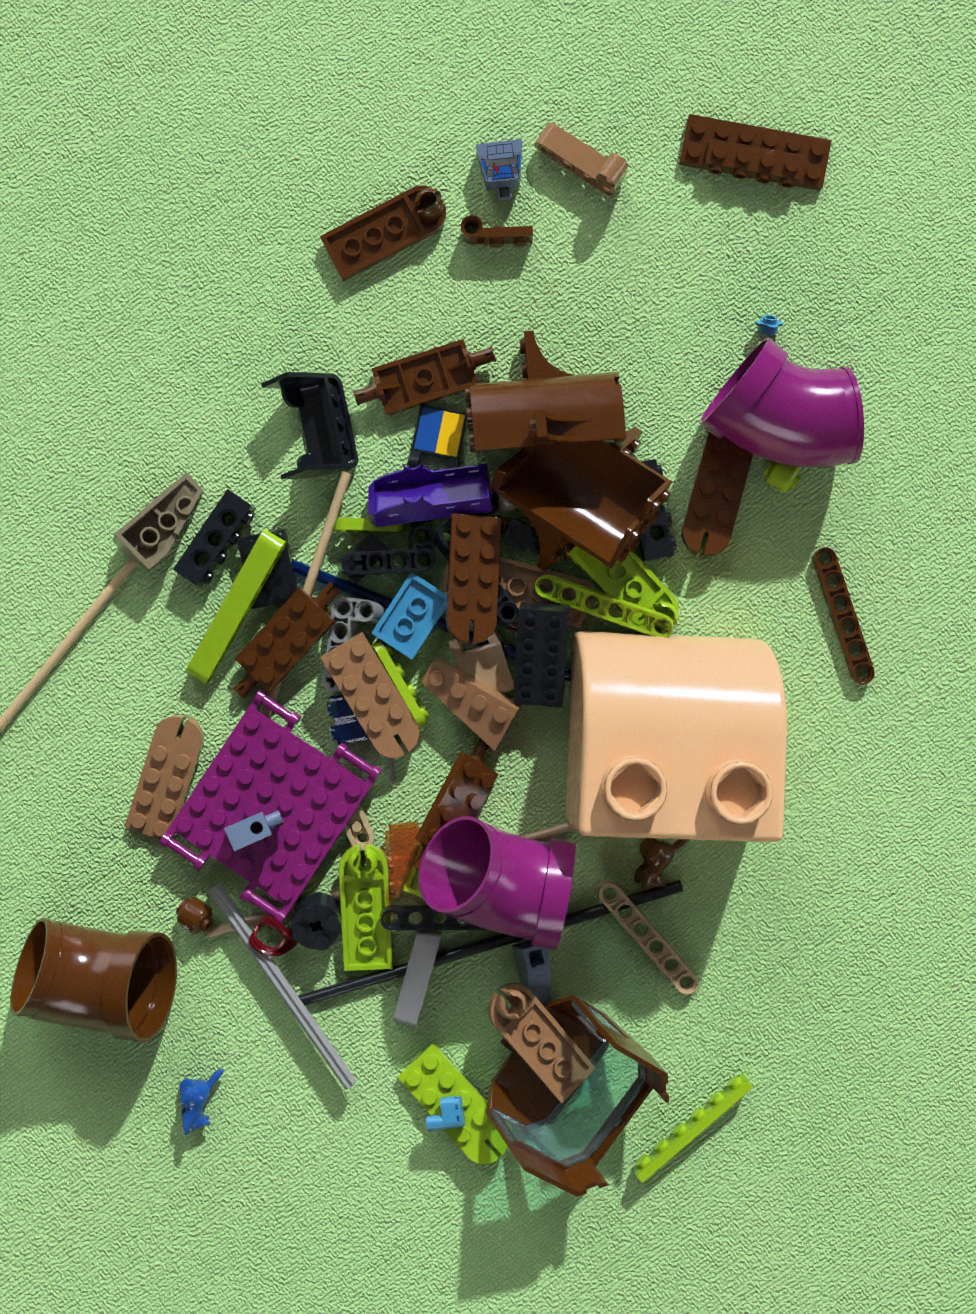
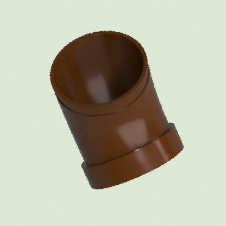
M40 918L32 927L18 959L11 987V1013L13 1016H25L28 1019L108 1032L114 1038L120 1040L150 1041L162 1029L172 1007L177 983V959L174 946L170 938L163 933L135 930L128 934Z

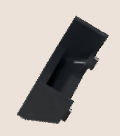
M285 372L261 383L262 388L281 389L284 402L289 407L299 408L309 454L299 456L297 459V469L281 474L282 480L313 478L346 471L357 466L358 454L342 381L337 375L333 373Z

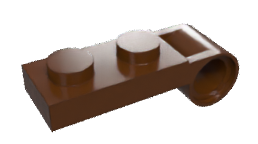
M468 215L461 222V236L468 244H484L492 248L503 247L504 244H514V246L523 247L533 242V226L483 228L479 217ZM468 226H476L478 228V231L474 234H469L465 230Z

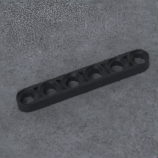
M390 905L383 908L380 912L381 924L387 930H487L468 923L461 924L457 919L447 915L443 923L437 924L433 921V916L438 911L433 910L428 905ZM388 912H395L398 915V919L395 923L389 924L385 922L384 916ZM413 912H419L422 915V920L417 924H413L408 920Z

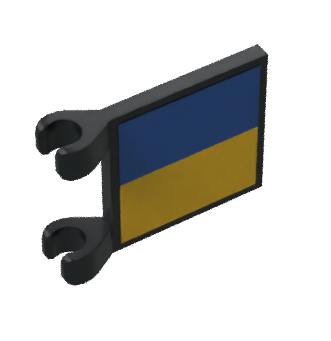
M421 405L408 461L409 468L419 466L421 454L449 459L446 469L458 467L467 413Z

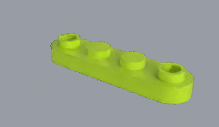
M381 640L372 644L419 728L424 727L428 724L426 719L430 718L423 705L419 707L414 698L418 697L413 686L411 684L407 686L402 677L406 676L401 665L399 663L395 665L390 656L394 655L389 644L386 642L383 644Z

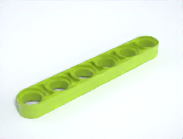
M550 574L542 575L535 583L536 593L548 600L569 605L571 608L654 637L667 638L673 632V620L669 616ZM546 579L552 582L553 590L551 592L542 591L540 588L542 580ZM565 588L575 590L576 598L574 600L565 599L563 596ZM589 596L597 597L599 606L597 608L588 607L586 598ZM612 604H618L622 607L623 612L620 616L616 617L610 614L609 607ZM636 612L643 613L646 617L645 623L641 625L634 623L632 615ZM660 620H664L669 624V630L665 633L657 631L655 624Z

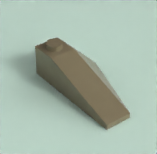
M186 472L114 534L113 542L130 560L149 571L168 554L203 489Z

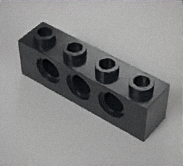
M656 459L642 461V463L663 476L661 464L657 465ZM660 504L658 510L661 512L653 524L650 523L646 531L638 538L641 540L639 544L643 562L671 557L674 555V550H677L675 536H671L669 527L672 526L670 512L666 513L665 504ZM652 528L661 530V540L656 541L651 538L650 531Z
M227 489L173 570L196 586L208 585L214 577L213 570L217 564L221 565L227 558L228 553L226 551L230 545H235L237 538L241 537L242 533H240V530L245 524L249 525L253 520L255 507ZM234 514L236 518L235 523L227 526L225 524L226 516ZM219 533L222 541L218 546H213L211 539L213 535ZM206 553L208 562L206 565L200 566L198 564V557Z

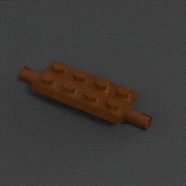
M464 339L371 368L375 379L374 385L354 390L353 394L356 403L359 406L360 404L378 399L382 401L386 416L463 392L465 388H470V384H478L474 373L476 367L496 362L493 348L491 346L471 353L467 351Z
M329 582L317 597H311L302 588H298L236 656L235 660L247 672L244 678L233 688L235 692L240 691L238 695L245 698L257 683L261 684L268 692H272L336 621L328 614L327 607L341 593L339 588L336 589L337 586Z
M480 737L471 755L460 751L415 837L417 841L422 843V849L412 865L417 870L420 868L421 859L428 843L442 826L458 817H477L499 775L485 766L484 760L491 747Z

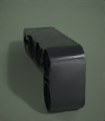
M423 524L413 528L408 535V550L347 553L338 561L339 571L346 576L420 573L430 570L436 560L433 530ZM418 530L426 534V541L424 543L416 539V532ZM420 554L426 556L428 560L426 567H421L417 562V557ZM396 555L404 560L402 568L395 567L393 563V558ZM370 557L379 559V569L376 570L370 567ZM351 558V562L362 561V565H357L350 570L349 566H345V562Z

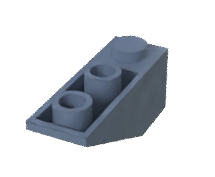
M531 940L512 945L521 985L527 987L541 1004L546 1007L548 1002H551L550 963L546 948L531 945Z

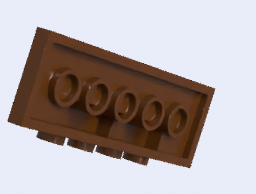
M689 114L679 165L705 169L709 173L716 175L722 173L732 174L737 179L749 177L756 179L760 183L776 182L786 188L797 186L821 191L832 140Z

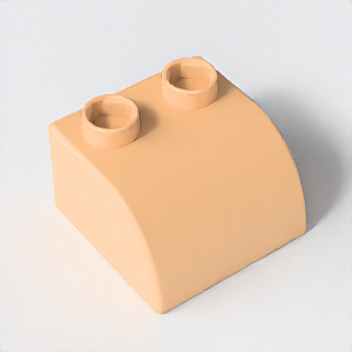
M575 632L572 638L565 809L566 819L583 836L779 842L783 837L787 710L780 667L769 645L755 638L670 635L664 638L640 633Z

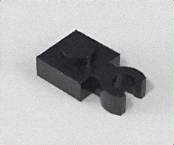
M512 519L502 542L523 552L527 545L534 554L540 555V550L535 547V543L539 541L538 536H531L534 529Z

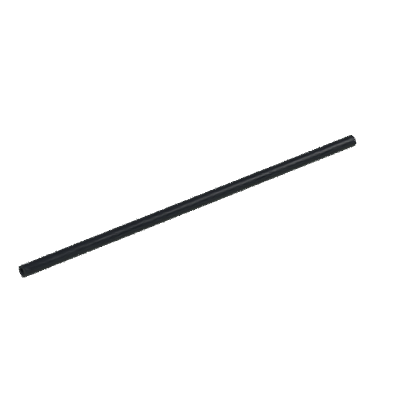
M677 880L667 883L666 887L644 890L628 895V897L637 906L683 892L684 890L681 881ZM601 903L566 914L564 927L611 914V912ZM622 905L618 911L630 908V906ZM499 934L437 953L433 967L525 939ZM409 962L393 966V969H383L298 995L304 1006L403 977L406 974Z

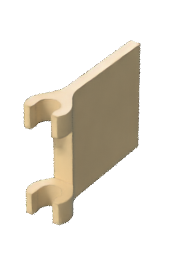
M497 626L493 634L488 638L489 643L464 651L463 644L456 639H452L449 642L459 669L502 693L514 689V680L501 644Z

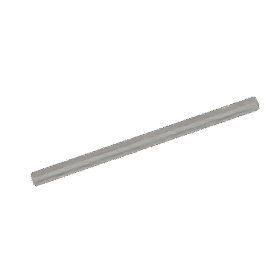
M220 884L215 885L208 891L211 898L344 1089L351 1088L356 1083L355 1077L272 958L260 954L252 948L249 943L252 929Z

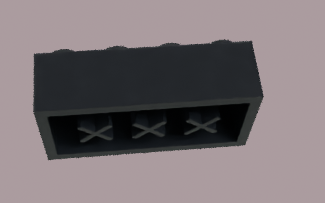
M521 602L518 611L513 704L562 708L565 689L569 605Z

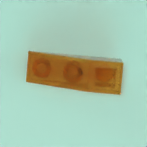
M418 821L389 824V831H385L386 845L391 847V855H387L388 869H393V879L389 880L390 893L395 894V899L402 898L412 865L421 847V842L415 839L420 829Z

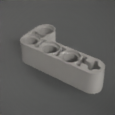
M337 598L333 602L331 617L336 622L329 629L326 653L357 635L360 622H379L384 614L382 605L378 602L364 599ZM348 603L350 610L345 614L344 607ZM371 606L372 614L370 617H367L366 610ZM345 627L347 633L346 636L342 638L341 630ZM324 666V687L331 692H340Z
M436 930L417 931L392 1021L416 1027L442 932Z

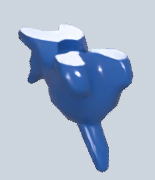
M224 1069L214 1072L208 1081L185 1078L180 1083L184 1135L189 1134L190 1128L196 1131L198 1128L210 1125L208 1121L209 1116L204 1115L203 1109L208 1100L210 1089H212L224 1073Z

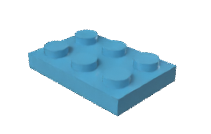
M411 572L372 631V634L413 660L444 613L447 605V595Z

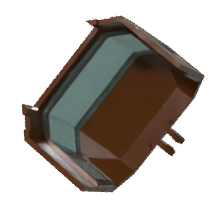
M571 995L548 1002L545 1008L596 1067L594 1071L563 1103H560L503 1037L501 1043L504 1047L511 1050L512 1053L491 1080L486 1114L524 1171L578 1197L586 1194V1189L594 1186L603 1188L609 1185L596 1166L650 1092L654 1089L667 1103H669V1094L666 1092L668 1073L607 1014L577 996Z

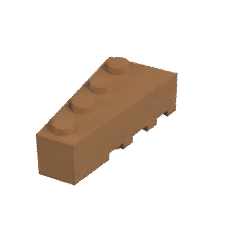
M439 656L432 661L421 682L494 751L500 745L521 707V704H513V698L462 671Z

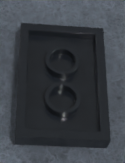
M286 529L270 531L287 543L256 598L252 609L285 604L298 589ZM261 533L237 538L242 566Z

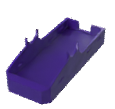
M422 462L415 468H408L403 465V470L375 479L368 487V515L371 524L376 527L451 517L452 513L470 515L492 512L491 489L489 488L490 475L487 463L434 471L423 467Z

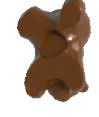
M654 838L645 839L640 844V853L644 858V862L636 869L634 882H641L642 890L666 887L661 878L663 870L671 863L674 853L690 840L678 839L675 843L669 844Z

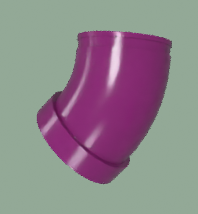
M769 337L765 338L741 363L714 397L699 421L702 427L718 439L725 437L736 446L756 456L791 466L816 468L855 464L861 457L864 443L862 398L857 379L851 368L848 366L839 367L838 369L802 367L788 360V352Z
M458 817L442 826L428 843L419 868L420 892L429 907L447 916L494 932L529 939L533 946L557 950L570 897L576 845L572 842L551 838L548 843L505 832L475 817Z

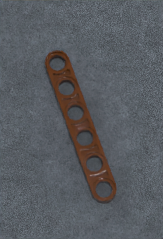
M828 547L820 548L814 552L812 561L850 676L856 683H869L875 675L874 667L836 553ZM823 551L827 552L831 557L827 565H822L818 561V556ZM830 574L838 578V585L835 588H830L826 584V578ZM837 597L843 598L846 602V606L842 611H837L833 606V602ZM845 620H849L853 624V631L849 634H845L841 630V624ZM853 643H857L861 647V653L857 657L851 656L848 650L849 646ZM860 666H865L869 672L868 677L864 680H860L856 675V671Z

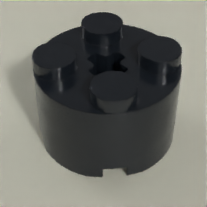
M315 892L312 895L302 897L294 908L292 920L293 938L302 946L319 951H324L332 945L339 937L341 931V909L337 900L323 892Z

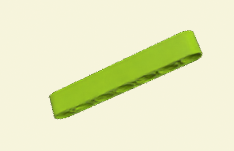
M266 529L263 530L192 657L185 673L206 685L211 681L283 552L286 541Z

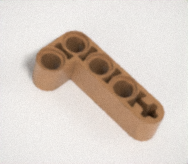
M548 122L534 143L541 153L606 195L612 196L627 174L628 163L621 156L611 153L606 158L554 123Z

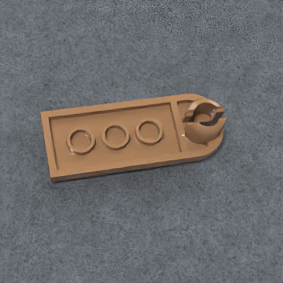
M363 632L319 657L378 753L389 758H398L405 755L394 738L396 734H398L403 742V747L406 751L410 752L416 746L419 739L418 724Z
M187 714L173 715L162 720L157 725L124 827L160 840L184 806L204 744L203 731L193 716L186 720ZM184 720H186V723H185V726H184V729H183V732H182V735H181V738H180L179 729H180L181 723H182Z
M508 983L501 986L498 990L512 1006L508 1008L505 999L501 995L494 993L488 1003L490 1022L557 1101L563 1103L596 1067L527 987L518 983Z

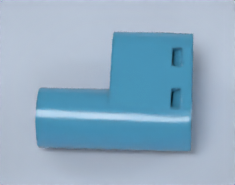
M461 1096L441 1098L442 1114L426 1117L428 1132L465 1127Z

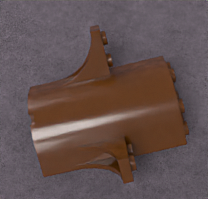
M525 331L524 339L519 340L520 354H525L526 363L521 364L522 378H527L526 380L470 384V388H465L467 407H471L467 408L469 431H474L469 433L470 452H475L476 458L481 457L480 451L603 440H614L615 443L624 442L626 439L621 384H619L618 372L573 375L561 371L549 363L542 355L536 343L534 331Z
M636 427L627 430L624 442L614 443V440L522 447L518 453L496 470L489 488L517 506L531 521L540 544L538 568L545 572L550 566L553 565L555 567L563 556L560 553L562 548L564 549L569 542H572L611 569L618 562L623 563L629 553L635 551L641 541L638 538L646 531L650 523L653 524L661 512L658 510L660 504L664 505L671 493L668 489L672 481L630 455L631 453L635 454L640 447L641 442L639 438L643 431Z

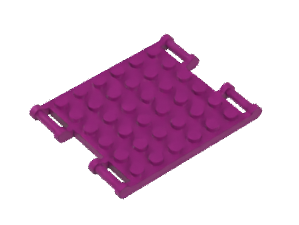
M260 689L158 844L176 852L192 863L193 868L198 871L202 869L210 856L249 881V884L239 897L244 902L249 901L281 924L378 778L382 769L378 766L373 767L349 751L348 747L343 743L338 746L332 758L325 755L292 733L301 715L296 712H290L267 697V693ZM262 704L288 721L286 726L283 727L259 711L260 705ZM341 757L368 774L367 780H363L338 762ZM279 810L284 824L272 829L273 835L237 851L233 850L224 828L260 812H263L266 816ZM259 822L252 825L254 833L263 829L262 824ZM175 834H179L203 850L201 855H196L173 839ZM258 887L282 903L284 906L281 911L253 893L255 888Z

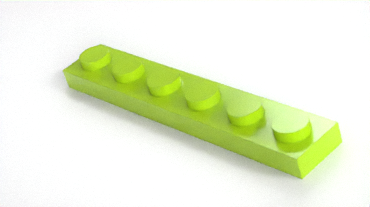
M743 1073L740 1076L731 1078L725 1089L721 1092H715L703 1108L699 1107L692 1112L691 1118L684 1124H678L666 1140L661 1139L656 1143L651 1153L641 1156L636 1161V1166H634L636 1177L644 1183L753 1088L748 1078Z

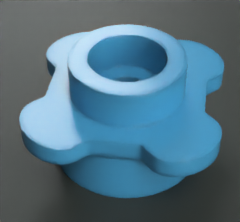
M764 315L760 320L755 321V325L759 326L758 331L760 333L775 335L777 334L778 327L783 326V322L778 321L776 316Z

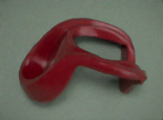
M269 916L262 918L256 924L249 937V943L252 948L266 956L284 955L298 944L292 936V928L286 930L282 924ZM265 924L281 934V939L276 947H268L256 937L262 925Z

